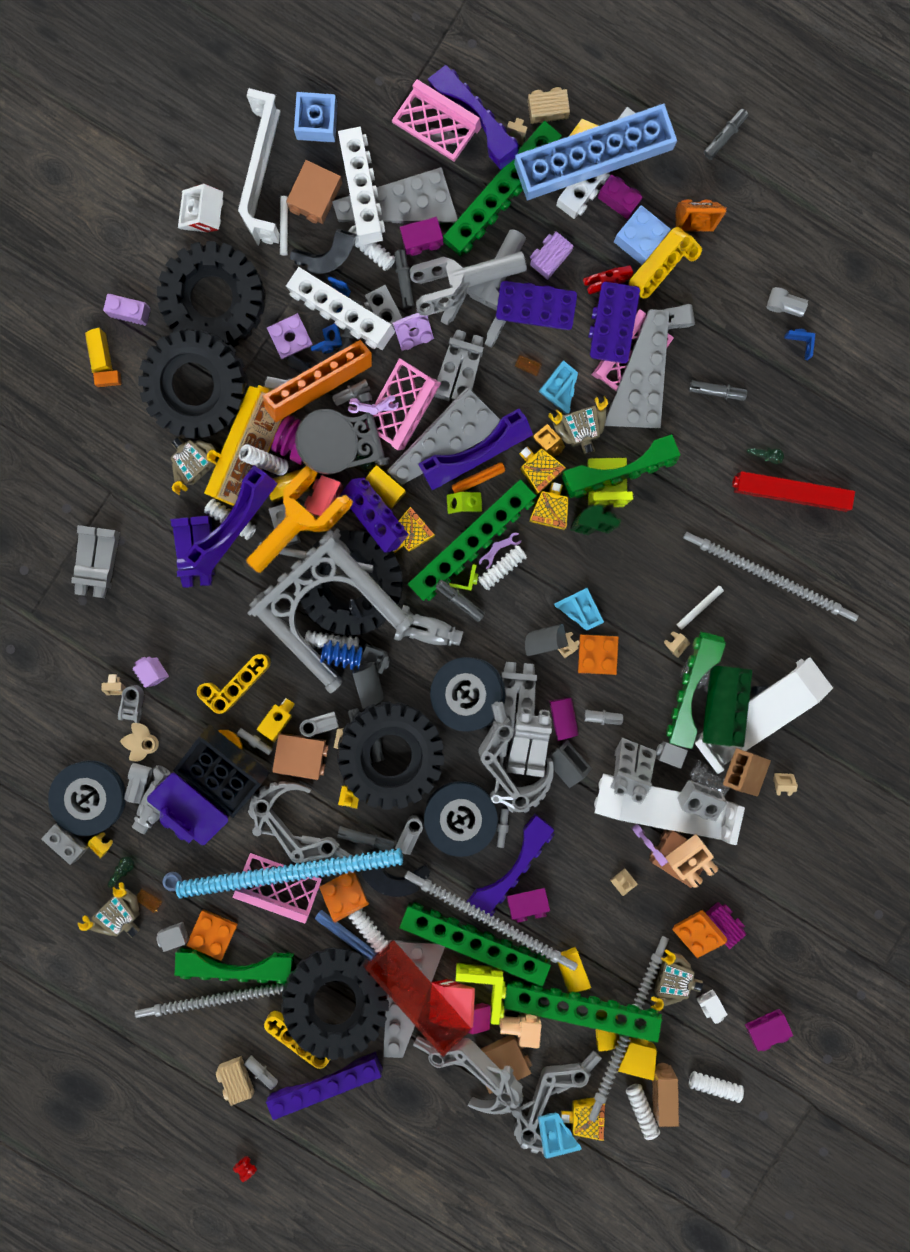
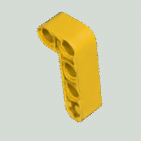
M673 228L629 281V286L638 287L640 289L639 296L643 299L648 298L683 256L689 261L697 260L702 252L701 246L681 228Z
M265 654L253 656L222 690L215 684L208 682L201 684L197 688V696L215 713L227 712L270 667V658ZM257 659H264V666H259L254 670L253 667H256L259 663ZM246 671L252 674L250 682H246L243 678V674ZM233 685L239 689L236 696L230 693V688ZM205 686H208L211 689V695L209 697L205 696L203 693V689ZM219 699L225 702L223 710L217 707Z
M272 1011L269 1013L264 1023L265 1030L315 1068L321 1069L328 1064L330 1060L326 1057L323 1060H319L310 1052L303 1050L292 1037H288L285 1034V1031L288 1030L281 1012Z

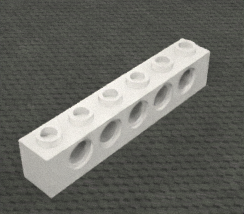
M627 107L618 119L633 115L635 112ZM610 172L593 177L595 179L593 183L585 180L566 187L558 198L556 206L573 219L578 214L581 216L587 208L586 203L588 200H593L599 192L598 187L601 184L604 185L611 176ZM581 192L584 197L577 198L575 193Z
M361 126L338 131L360 245L383 241L384 223L383 220L379 221L378 215H382L380 203L375 202V198H378L376 185L372 186V181L375 180L373 168L369 169L368 166L369 163H372L370 152L365 151V146H368L367 136L362 134Z
M298 267L286 285L292 298L297 301L303 300L304 304L313 311L314 309L319 310V314L325 319H333L338 327L343 330L345 328L349 329L350 334L357 339H365V343L373 349L377 347L383 350L395 333L391 324ZM312 289L310 293L306 294L307 290ZM324 298H327L326 302L321 303ZM343 308L341 312L336 313L337 309ZM358 317L356 322L351 323L353 318ZM369 327H374L371 332H366Z

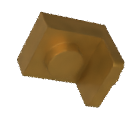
M548 424L533 436L534 440L552 457L559 455L565 448L561 437Z

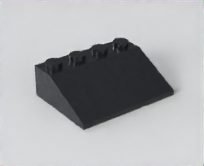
M211 725L197 738L173 770V772L232 818H234L270 774L266 768Z

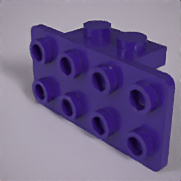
M502 281L496 318L502 321L571 330L577 293L575 291L556 289L552 286L542 287L532 283L522 284Z
M610 282L602 283L598 305L593 307L591 319H595L594 326H590L588 335L589 338H592L590 351L592 359L623 364L628 362L640 293L638 287Z
M170 773L147 796V801L160 811L161 824L167 829L171 828L180 840H185L188 843L194 839L200 845H205L228 822V817L176 773Z

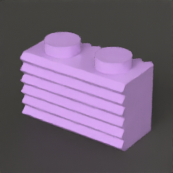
M557 231L553 235L549 234L543 241L544 246L540 250L537 248L530 257L532 259L530 266L547 280L573 249V245Z
M107 294L103 309L111 318L136 324L139 323L144 326L147 325L150 307L146 302Z
M143 657L136 661V666L133 667V671L139 677L141 684H144L143 687L156 686L169 677L157 657Z

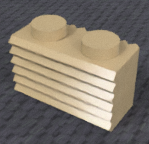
M556 87L549 92L535 90L529 94L528 107L531 124L541 123L544 120L548 122L568 119L570 109L567 89L562 90V88Z
M242 1056L221 1063L216 1071L217 1080L219 1083L222 1082L224 1087V1099L226 1101L229 1100L230 1106L251 1099L255 1092L248 1071L243 1065L244 1060Z

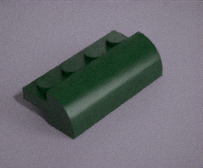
M595 505L583 511L573 521L570 530L584 535H590L595 530L609 534L619 527L621 519L616 518L617 515L610 512L602 514L604 506Z
M715 665L710 668L702 743L744 747L752 679L751 669Z

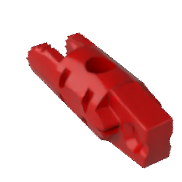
M630 265L613 268L583 279L585 285H589L587 291L589 294L601 291L603 282L617 284L626 282L633 277V270Z

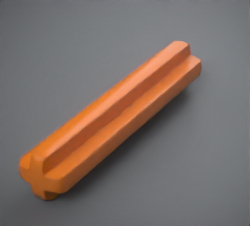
M497 463L453 484V492H463L504 473L505 467L503 463Z

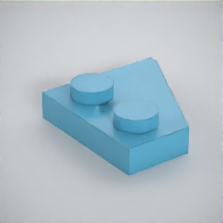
M563 360L538 392L565 414H569L578 372Z
M588 587L554 604L556 608L568 615L585 630L604 623Z
M558 1113L538 1116L543 1153L546 1159L582 1150L580 1144L572 1136V1133L565 1126Z

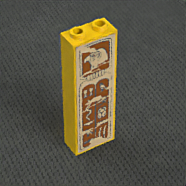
M260 385L257 388L249 386L222 449V457L217 461L204 494L234 506L241 490L242 480L254 466L240 460V449L248 444L269 452L275 433L282 421L281 419L275 422L265 410L263 395L267 394L269 389Z

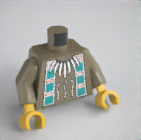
M605 396L602 403H598V397L595 398L597 408L592 406L563 416L556 410L557 416L553 418L551 413L548 415L553 421L555 431L565 443L571 444L572 447L581 445L584 455L595 451L592 441L597 440L600 434L603 433L606 423L605 407L608 405Z
M181 437L176 438L172 442V445L177 450L171 456L174 476L172 490L180 495L181 489L187 491L188 488L184 483L186 485H194L217 464L218 459L216 457L221 458L222 455L216 451L211 443L201 440H189L185 443Z
M119 883L120 889L118 890L113 887L114 897L91 918L92 921L89 920L88 916L82 917V920L86 923L81 924L78 922L79 929L81 931L89 929L97 933L109 936L114 935L116 937L125 930L132 938L140 931V928L133 922L140 915L137 896L128 889H125L124 883Z
M667 949L664 951L667 953V957L663 956L661 958L663 962L660 965L654 989L659 998L651 997V1000L655 1002V1005L651 1006V1008L657 1011H661L664 1006L688 999L691 990L701 992L703 986L702 980L694 979L695 972L683 955L672 953Z

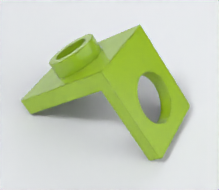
M458 492L447 495L448 514L482 512L481 493ZM454 498L457 500L455 509L452 507V500Z
M472 565L468 587L449 583V586L471 591L472 585H477L479 575L475 573L476 565Z

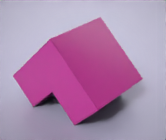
M484 1003L474 1005L473 1027L456 1028L470 1034L490 1030L491 1006Z

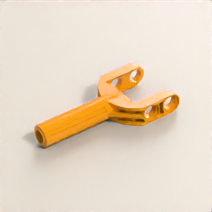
M305 466L283 489L286 518L246 559L247 563L256 572L261 573L300 531H329L350 509L353 501L347 495L337 498L316 520L313 515L296 501L315 481L318 473Z

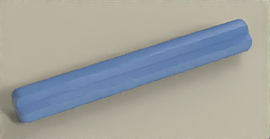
M323 910L318 912L315 919L369 961L372 963L377 962L380 957L378 952L375 953L374 949L340 923L334 922Z

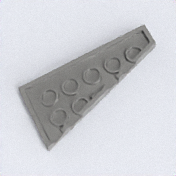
M442 167L377 187L378 198H375V202L380 203L382 215H378L379 221L415 223L437 217L439 224H454L458 220ZM350 196L332 201L338 222H355Z
M648 310L639 337L618 385L616 395L609 408L605 426L661 428L669 310Z
M467 387L387 471L403 485L423 474L418 465L420 462L433 455H450L465 451L488 437L497 427L500 419Z
M389 940L387 989L389 993L387 994V1000H389V1011L385 1013L387 1020L385 1022L384 1057L403 1058L443 954L444 946L434 942Z

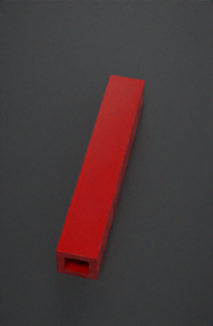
M742 471L737 473V476H734L732 487H735L734 493L844 512L852 510L855 491Z

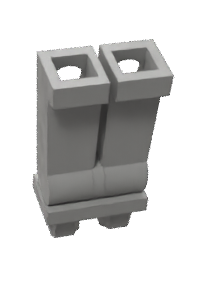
M456 330L453 338L450 337L449 347L437 378L441 385L434 397L450 401L460 364L462 366L453 392L452 402L467 387L471 391L473 390L477 369L484 349L482 347L483 337L473 335L471 343L464 342L466 332Z
M78 525L76 565L74 577H72L71 583L75 584V594L87 596L88 586H94L93 597L105 598L107 588L111 589L112 585L110 581L120 532Z
M506 662L504 672L501 673L506 691L504 709L506 718L510 719L513 731L517 693V714L524 707L530 708L532 716H534L535 681H537L534 664L524 663L523 674L516 673V663ZM502 727L500 730L506 731L507 727Z
M522 707L520 713L516 714V724L506 761L507 773L524 775L526 763V775L544 777L548 741L552 731L550 711L541 710L539 716H532L530 708Z
M621 738L614 755L616 756L615 771L610 787L614 789V793L619 796L628 794L632 796L633 801L642 803L651 788L652 783L650 782L657 751L642 745L638 749L637 743ZM625 745L630 746L632 751L627 750ZM643 752L648 753L650 758L645 757Z

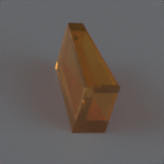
M519 355L515 367L538 376L542 364Z
M143 889L137 895L138 902L153 913L157 912L162 904L161 900Z

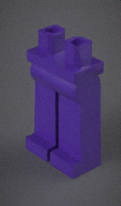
M209 516L171 519L177 556V577L181 578L182 587H194L193 577L200 576V586L212 585V575H215V569L206 576L183 559L194 543L212 533V518Z

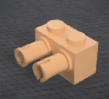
M697 834L665 857L681 880L687 879L692 887H698L694 880L699 885L703 881L696 873L699 868L702 867L708 876L714 875L710 868L715 873L718 871V867L711 860L714 856Z
M521 1012L518 1017L504 1016L500 1018V1034L518 1035L519 1046L539 1048L541 1034L540 1017Z

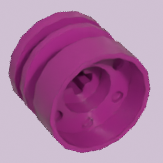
M288 415L275 433L272 451L276 453L280 451V455L285 456L291 450L290 460L303 465L304 462L298 454L295 442L296 431L301 420H295L294 416Z

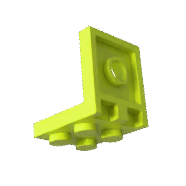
M588 458V467L594 469H616L627 465V458ZM627 479L615 486H612V484L607 485L601 491L594 492L593 490L588 492V505L594 504V506L602 505L606 507V505L613 504V507H625V505H628L633 500V492H627Z
M456 963V981L493 984L490 1011L491 1024L499 1025L500 1018L504 1017V1006L501 999H505L506 996L503 971L493 966Z

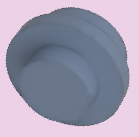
M177 872L167 873L163 878L165 889L176 891L177 882H182L181 875Z

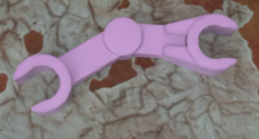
M393 395L376 405L363 404L358 399L352 398L349 404H355L357 407L349 406L348 411L351 413L363 411L376 415L380 411L396 410L399 403H389L395 401V396Z
M513 533L505 540L494 542L490 551L480 559L479 565L484 559H487L489 565L486 569L491 567L498 550L511 544L514 546L519 545L521 541L517 543L512 541V537L519 533Z
M638 824L634 825L632 830L639 838L641 837L646 846L652 850L658 863L661 866L665 865L668 862L666 858L653 847L654 845L645 837V832Z

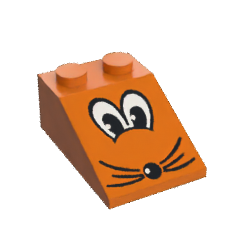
M689 199L682 200L676 207V227L684 231L713 232L725 215L726 208L718 202H712L711 200H702L700 202H693V200Z

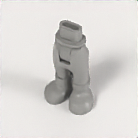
M403 605L402 611L414 619L412 624L427 628L428 630L416 629L415 627H408L402 633L396 630L395 640L400 641L403 637L409 636V638L433 645L448 644V646H451L453 644L460 646L463 631L456 630V627H452L446 622L418 614L413 615L410 612V608Z
M156 765L153 769L154 781L151 782L150 787L142 797L137 814L134 817L135 822L132 828L142 834H145L148 828H152L153 824L160 818V811L147 801V796L170 774V771L165 767Z

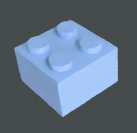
M297 92L294 124L297 140L335 142L338 105L335 94Z
M641 205L618 232L614 243L643 265L671 229Z

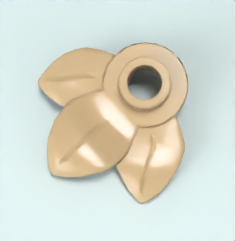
M132 723L131 729L133 733L120 740L125 748L131 750L129 756L131 761L143 760L147 754L155 752L159 746L158 739L150 734L147 726L141 723ZM148 740L152 742V747L147 746Z

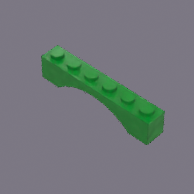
M671 434L654 440L643 456L624 467L601 470L580 465L564 471L562 479L569 497L581 498L587 492L593 490L594 492L601 491L607 485L612 484V486L622 483L625 479H636L642 473L648 472L650 474L659 470L660 467H671L677 463L680 452Z
M700 631L699 637H696L694 640L693 649L695 650L688 659V673L683 675L682 691L679 690L677 694L678 705L677 708H673L671 715L673 721L666 730V736H668L670 744L693 748L697 735L696 724L691 714L693 693L703 675L720 662L726 644L722 636Z
M179 948L175 954L174 976H180L181 979L199 977L201 980L219 978L220 981L238 979L240 982H247L250 979L257 980L259 983H266L271 980L279 984H285L288 982L289 974L293 971L294 953L275 952L258 963L235 966L215 961L204 953L192 948Z

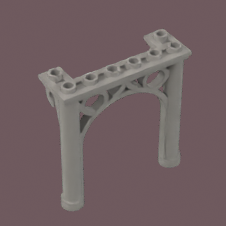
M338 528L333 532L330 529L319 541L321 545L317 549L312 547L305 554L307 558L302 562L298 560L294 563L289 574L285 572L277 579L279 582L274 587L270 585L264 592H260L250 603L251 608L248 611L249 615L252 614L254 617L257 615L325 685V689L329 693L334 692L344 680L325 660L323 663H320L321 656L304 640L296 626L295 614L297 605L307 591L318 584L328 581L349 583L356 587L399 633L404 632L414 622V619L409 614L406 615L350 556L349 548L339 540L341 535ZM323 561L330 563L332 567L331 573L329 575L319 574L317 565ZM337 565L347 575L335 574ZM312 566V575L316 579L313 577L302 578L301 575ZM294 582L296 591L293 595L289 592H283ZM281 598H287L291 602V608L281 611L276 602ZM289 616L290 627L281 619V617Z

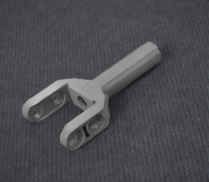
M509 230L495 259L520 252L526 237L517 230ZM506 277L468 287L465 297L469 294L470 298L497 311L500 285L502 281H505ZM464 299L456 308L444 311L441 318L442 323L449 325L454 320ZM495 317L487 332L485 345L491 348L494 346L506 321L498 320Z
M521 251L464 268L455 260L446 257L412 266L409 273L414 283L423 284L448 277L451 286L449 289L422 296L416 302L417 312L420 315L428 316L456 308L464 299L468 287L526 271L527 266L524 254ZM436 266L442 267L438 272L432 271ZM416 272H423V275L420 277L413 276ZM442 298L449 299L446 303L439 302ZM423 303L430 304L428 308L420 307Z

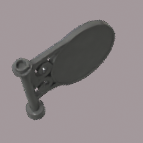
M368 392L357 395L356 399L360 403L370 405L369 402L372 401V396ZM317 410L307 415L300 422L296 431L295 442L300 458L309 468L318 473L334 474L347 468L374 461L378 467L389 464L388 460L390 458H385L374 417L368 412L353 418L346 417L334 410ZM366 419L369 430L366 433H360L358 431V426H361V428L359 429L360 431L365 430L366 424L363 422V420ZM362 444L369 445L364 447L365 451L361 448ZM371 448L372 453L370 457L353 462L357 453L365 456L369 454Z

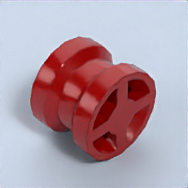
M248 1156L242 1158L233 1167V1171L240 1175L239 1179L242 1182L248 1180L257 1171V1167L250 1163L251 1159Z

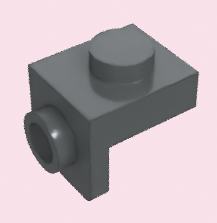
M365 644L360 664L364 665L375 662L378 673L382 674L383 670L388 668L390 658L387 651Z

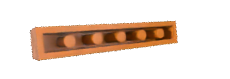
M361 340L355 342L263 395L265 410L275 422L280 421L372 367L371 351Z

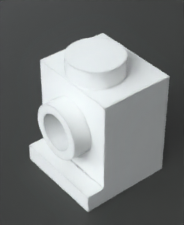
M713 989L696 998L707 1018L711 1017L715 1024L723 1021L724 1017L727 1016Z

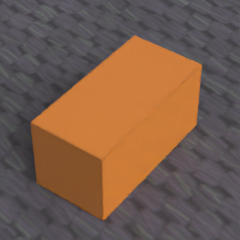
M117 370L93 373L94 385L97 387L122 385L121 374Z

